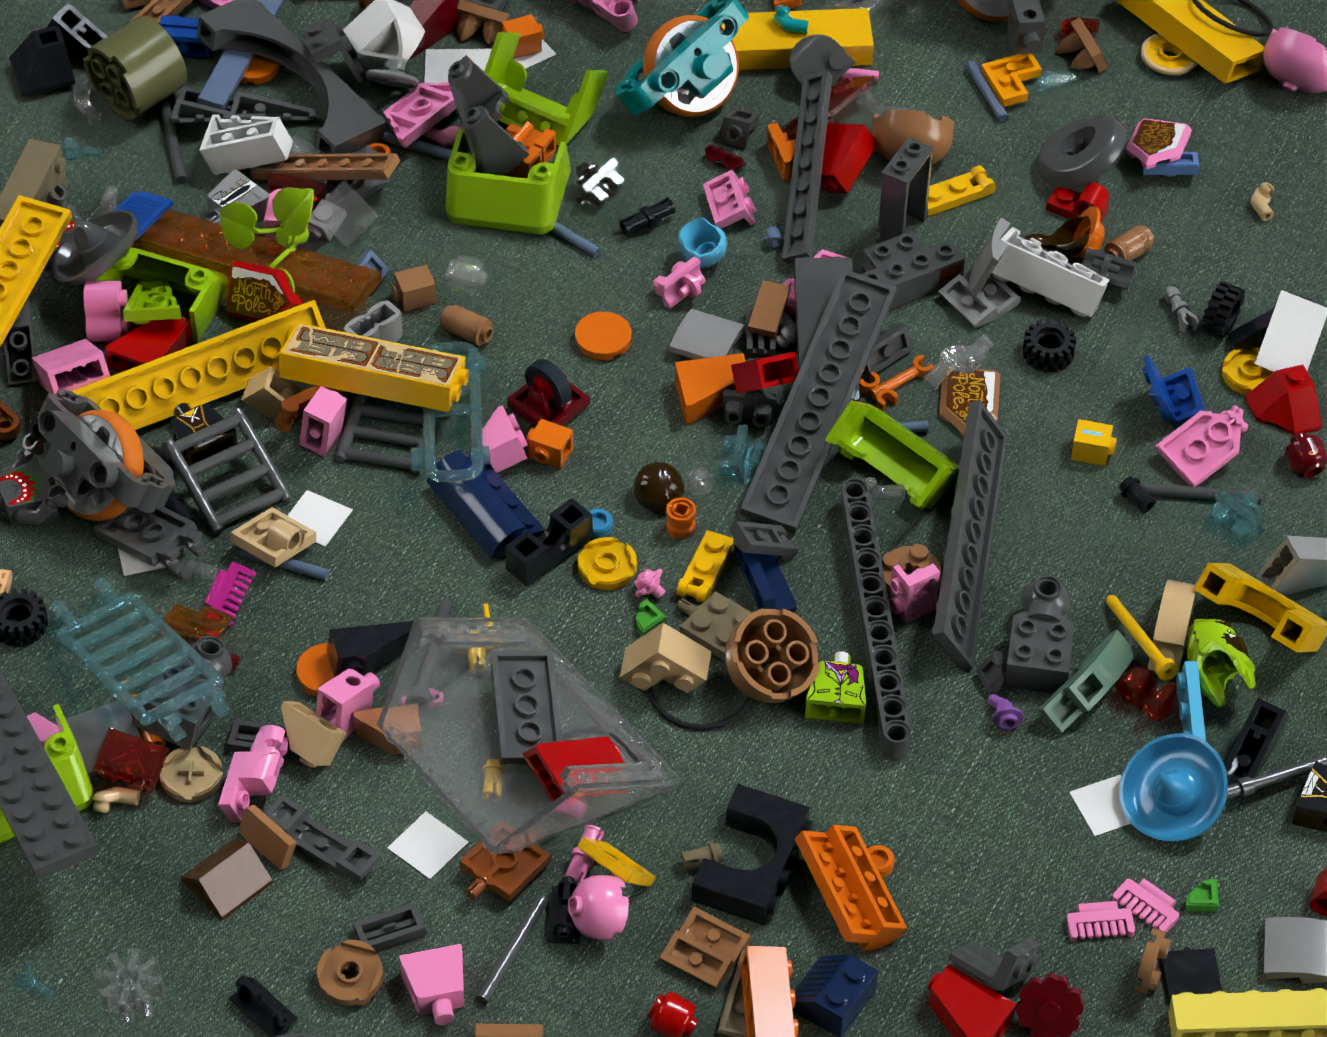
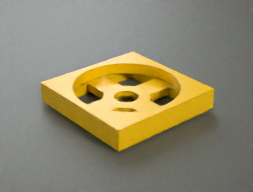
M583 837L577 846L579 850L626 883L651 887L657 878L608 842Z

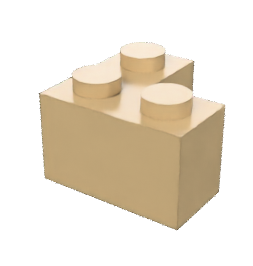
M662 623L625 648L620 678L643 691L664 679L676 686V688L688 693L707 681L711 651L667 624Z

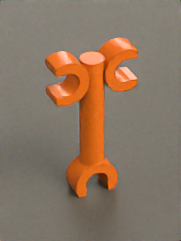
M918 355L913 359L912 367L881 384L880 377L875 372L870 373L871 383H866L861 378L859 381V391L870 395L873 400H876V407L884 412L886 411V402L884 400L897 405L898 395L894 391L895 388L915 377L929 378L933 374L934 365L930 364L922 367L925 356Z

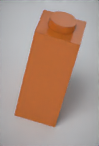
M744 353L675 362V385L685 425L692 424L723 407L724 389L736 390L731 365L746 362Z

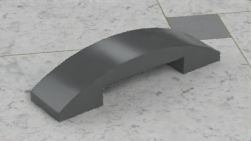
M283 794L264 812L297 842L295 849L335 873L348 878L362 880L381 859V854L360 841L355 840L353 843H350L308 817L306 808Z

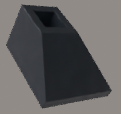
M59 25L32 31L9 57L22 97L75 85L67 48Z

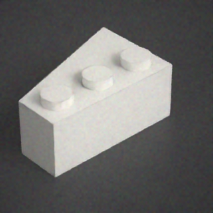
M212 115L199 151L213 175L230 173L234 169L255 168L265 164L285 161L288 159L293 141L279 117L252 116L250 120H241L238 115H232L230 119H221L219 115Z

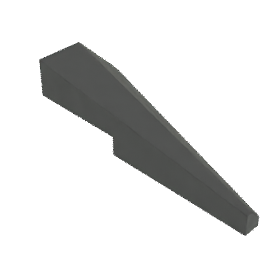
M183 85L179 98L176 99L170 122H210L212 115H219L221 119H230L232 115H238L241 120H250L252 116L279 117L280 120H315L317 110L236 91L235 97L231 98L226 109L223 110L198 104V97L202 90Z

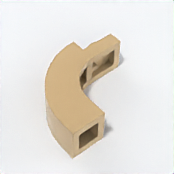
M1167 580L1158 613L1153 643L1165 658H1170L1177 664V673H1179L1197 591L1193 590L1195 587L1193 584ZM1149 659L1147 670L1155 671L1156 666Z

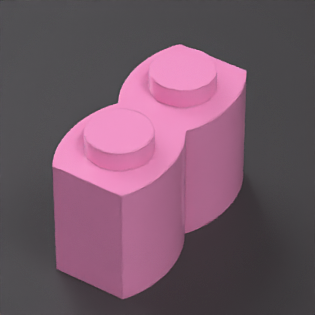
M88 281L85 283L84 309L86 315V335L89 342H113L124 336V333H129V321L124 322L123 307L128 302L127 290H122L121 281Z

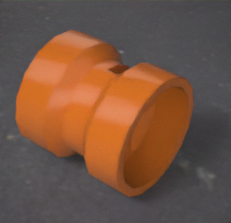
M683 497L671 500L666 507L667 533L675 539L691 537L696 529L695 504L688 498Z

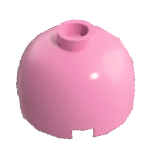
M609 875L590 876L578 884L569 898L568 912L575 928L584 936L597 940L613 941L616 939L613 937L615 933H622L628 917L629 901L628 897L622 896L620 887L626 886L619 877Z

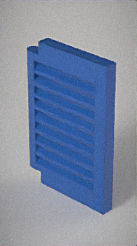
M145 191L140 193L132 192L113 211L127 210L135 215L139 225L137 240L173 206V200Z

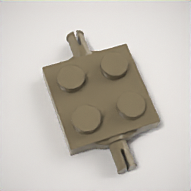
M716 591L699 606L693 605L684 598H681L676 605L677 610L689 616L680 625L679 632L711 651V654L725 661V647L730 633L741 620L752 613Z

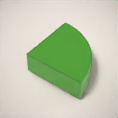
M647 598L639 605L636 615V628L641 637L660 624H666L667 618Z
M1217 879L1204 880L1188 894L1185 911L1218 912Z

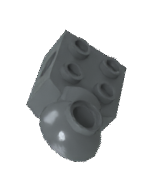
M1044 575L1031 581L1023 589L1021 604L1025 612L1013 615L1004 681L1005 687L1055 693L1068 680L1075 624L1065 618L1064 615L1070 609L1071 597L1069 591L1059 579L1054 576Z
M203 636L187 647L181 658L182 663H165L139 697L133 726L190 751L217 714L223 688L217 679L228 675L233 666L231 655L224 647V643L214 636Z

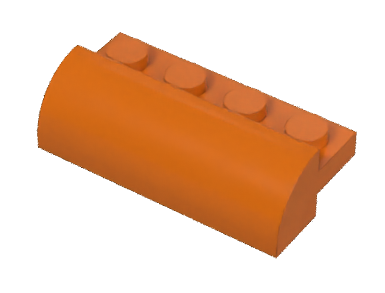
M832 825L826 833L801 831L796 836L795 841L801 851V855L805 859L845 942H858L861 951H871L892 943L908 929L857 827Z

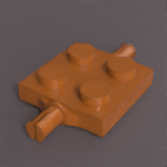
M500 822L460 860L459 869L475 879L464 890L465 895L468 898L470 897L471 900H475L484 889H488L510 902L550 863L551 855L535 843V840L545 833L543 825L540 824L539 826V822H535L525 833L513 830L503 822Z

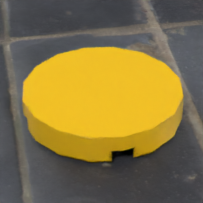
M1253 347L1252 350L1244 348L1235 349L1225 357L1222 377L1232 390L1242 395H1247L1274 373L1271 370L1255 365L1260 348Z
M600 537L589 541L584 545L581 553L579 552L577 557L578 574L583 582L592 588L603 591L616 590L626 586L633 580L637 572V555L632 546L626 542L623 544L617 538Z

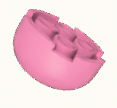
M1280 27L1278 31L1273 29L1263 53L1264 64L1270 75L1282 83V88L1292 93H1296L1297 90L1310 94L1327 91V48L1316 42V38L1299 31Z

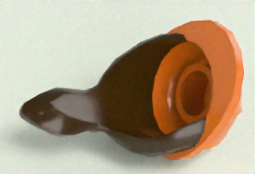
M1090 206L1079 217L1070 219L1061 225L1052 235L1030 234L1024 237V240L1034 238L1042 243V249H1053L1063 255H1070L1074 259L1084 258L1087 248L1098 251L1102 248V244L1105 241L1104 227L1100 222V210L1095 206Z

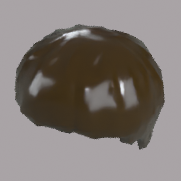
M653 462L643 466L638 472L634 481V494L641 506L657 514L666 511L667 504L671 500L683 496L685 484L682 481V476L673 466L665 462Z

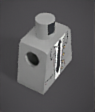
M234 169L208 194L209 214L203 217L204 224L211 231L220 227L221 209L233 202H242L251 206L257 213V223L264 220L270 194Z

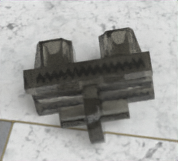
M611 158L598 172L596 170L599 169V166L594 162L591 165L582 162L576 167L578 175L576 178L577 184L582 185L585 183L581 187L582 193L575 199L580 206L587 201L598 209L609 196L600 188L602 185L612 193H615L622 186L625 179L615 170L618 162Z

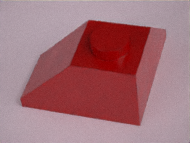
M1303 364L1276 370L1245 396V401L1258 422L1266 425L1268 422L1284 427L1283 431L1291 435L1303 432L1308 433L1322 428L1315 385Z

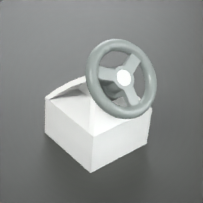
M374 0L343 31L358 54L384 65L383 70H368L366 72L368 80L391 87L415 88L419 85V80L414 76L405 74L406 62L419 45L425 30L410 7L395 0Z

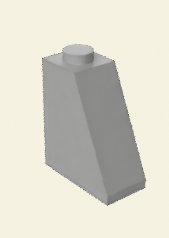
M1286 536L1256 575L1258 580L1284 596L1327 585V538Z

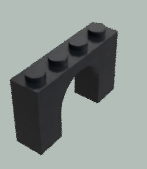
M737 784L727 806L726 826L760 837L773 848L775 855L766 865L752 870H740L703 858L692 882V901L765 925L769 914L775 915L780 902V897L778 896L780 889L785 890L791 877V871H789L791 864H797L801 851L795 838L801 831L812 830L813 821L809 820L810 807Z

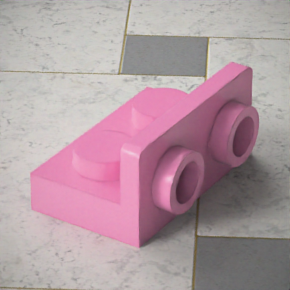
M730 170L703 184L714 222L720 229L743 218L747 220L750 226L756 223L753 216L756 208L751 198L747 197V193L750 190L743 177L738 178L734 171Z
M898 564L892 567L890 599H888L889 606L893 614L899 615L905 624L936 610L940 571L934 564L916 569L910 575H907Z

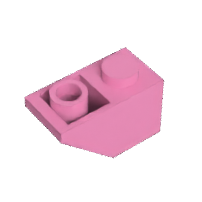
M503 405L497 407L478 435L496 473L528 459L523 449L528 444L514 414L507 415Z

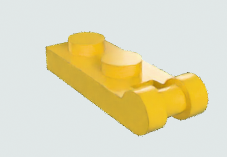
M981 165L973 167L968 173L931 185L929 188L927 216L929 217L991 195L996 190L997 185L991 178H987V172Z
M707 530L683 578L680 579L677 585L676 595L684 598L691 596L696 598V602L704 603L710 597L733 550V538Z

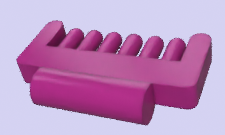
M236 562L230 564L227 572L221 569L218 570L204 601L212 606L208 613L210 619L229 627L234 625L232 620L222 615L231 619L236 617L235 613L225 608L235 612L239 611L238 606L228 601L238 605L242 604V600L232 594L241 598L245 597V593L235 587L247 591L248 585L238 580L250 584L252 582L251 578L241 573L255 577L256 572Z

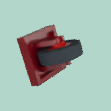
M538 359L528 366L525 371L526 384L507 398V406L535 427L540 419L563 426L590 405V397L567 380V376L556 365L546 359Z

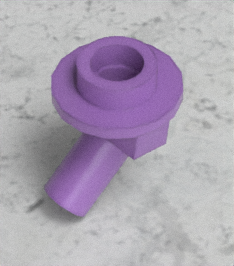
M995 694L989 696L988 705L997 709L992 717L996 726L1008 730L1022 723L1024 715L1021 710L1013 707L1012 703Z

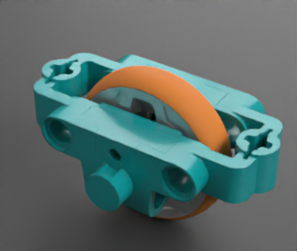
M711 0L695 15L676 17L659 27L650 38L644 56L626 72L625 78L614 88L615 94L628 112L634 116L658 103L673 114L696 117L708 114L720 107L731 95L738 78L739 60L732 39L738 34L739 28L749 19L747 12L738 0ZM643 73L644 79L639 83V75Z

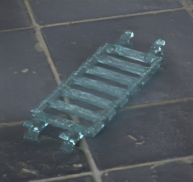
M103 576L93 581L94 587L100 593L97 596L98 600L103 606L77 618L69 611L62 599L50 604L51 609L57 615L55 621L61 627L55 632L56 638L141 724L148 726L158 721L166 729L169 736L177 742L185 738L186 733L179 725L182 722L181 717L176 712L173 713L174 711L202 697L219 718L231 712L230 708L223 701L226 698L225 693L220 688L217 689L224 683L223 676L136 593L130 591L120 596ZM129 605L135 609L78 640L72 637V635ZM142 619L148 622V624L91 654L85 650ZM157 632L163 636L106 668L99 664ZM171 646L177 650L173 654L120 682L113 678ZM186 660L192 664L134 697L128 693V691ZM201 674L207 679L149 711L142 707Z

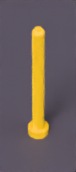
M1115 595L1107 596L1106 604L1155 664L1157 676L1163 681L1175 677L1178 672L1177 664L1172 659L1163 656Z

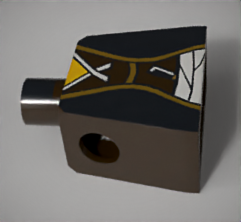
M181 403L174 409L173 413L176 417L171 420L173 440L175 442L224 420V418L209 404H203L192 409L188 403ZM230 429L182 451L181 454L188 466L237 445L236 429Z
M1315 761L1297 803L1292 824L1327 832V766Z

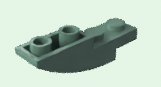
M1118 629L1114 630L1074 669L1075 673L1038 711L1056 733H1062L1083 712H1088L1107 693L1134 658L1135 650Z

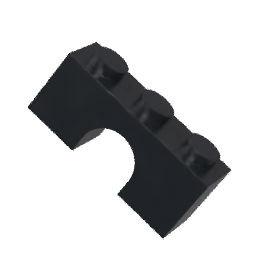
M573 498L569 499L550 513L549 525L540 537L536 538L527 530L505 546L506 570L525 586L529 585L593 538V515Z

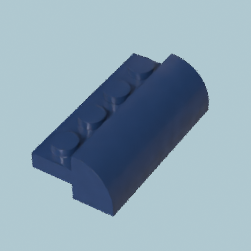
M457 450L442 458L431 470L426 482L491 559L505 556V546L528 530L536 538L545 532L541 524L481 454L466 457L461 450Z

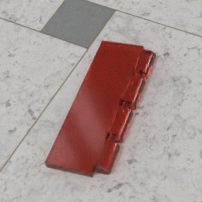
M852 77L850 80L849 78H843L831 88L828 120L876 81L875 77ZM799 115L781 129L782 133L785 132L788 139H796Z

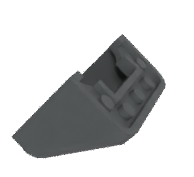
M466 55L460 61L454 62L448 71V81L460 123L464 130L470 153L475 159L477 173L504 176L530 154L527 147L521 141L517 142L497 123L503 117L499 112L501 104L503 102L505 104L510 102L508 93Z

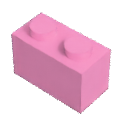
M320 386L303 411L299 445L326 457L342 434L347 398L341 396L336 391H330Z

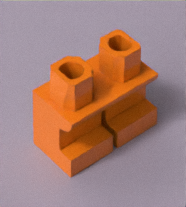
M528 121L522 127L511 123L506 128V132L517 142L521 141L527 147L530 154L510 170L508 174L527 179L528 173L534 165L543 162L547 163L555 154V131L547 128L544 132L537 131Z

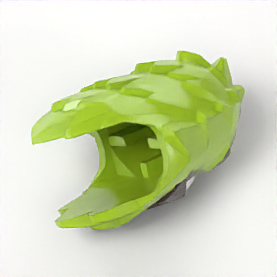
M1195 619L1191 627L1188 628L1185 649L1187 650L1188 661L1198 662L1200 689L1204 696L1208 697L1217 707L1225 706L1224 690L1227 681L1234 679L1235 674L1239 673L1248 688L1252 690L1256 686L1255 666L1249 659L1243 639L1236 636L1235 630L1228 622L1217 619Z

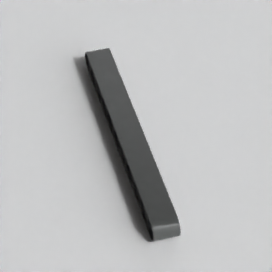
M851 478L842 485L840 505L881 751L887 759L899 761L906 758L909 754L911 740L910 719L869 488L865 481L859 478Z

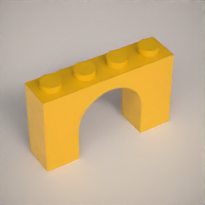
M1208 563L1193 589L1218 605L1235 606L1265 621L1275 628L1271 637L1297 653L1318 652L1327 636V621L1230 563Z

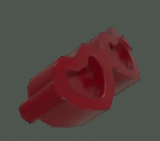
M715 145L705 147L707 159L710 162H720L722 160L723 165L728 170H738L746 165L742 157L735 156L732 153H725L723 149L717 148Z

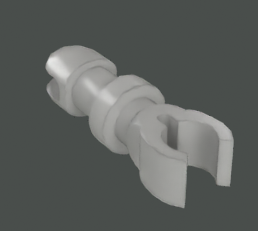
M1174 286L1168 287L1164 297L1167 303L1172 305L1171 310L1174 316L1178 317L1180 330L1185 333L1189 324L1192 326L1193 331H1196L1199 324L1198 318L1189 311L1187 302L1182 301L1180 291Z

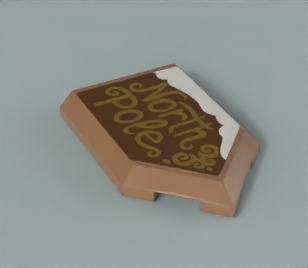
M950 366L943 369L939 416L946 423H951L957 428L959 434L964 438L966 429L965 419L968 416L970 402L981 400L997 422L1001 375L995 370Z

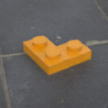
M1017 54L981 64L982 74L1003 107L1028 101V92L1022 81L1040 77L1042 70L1033 54Z

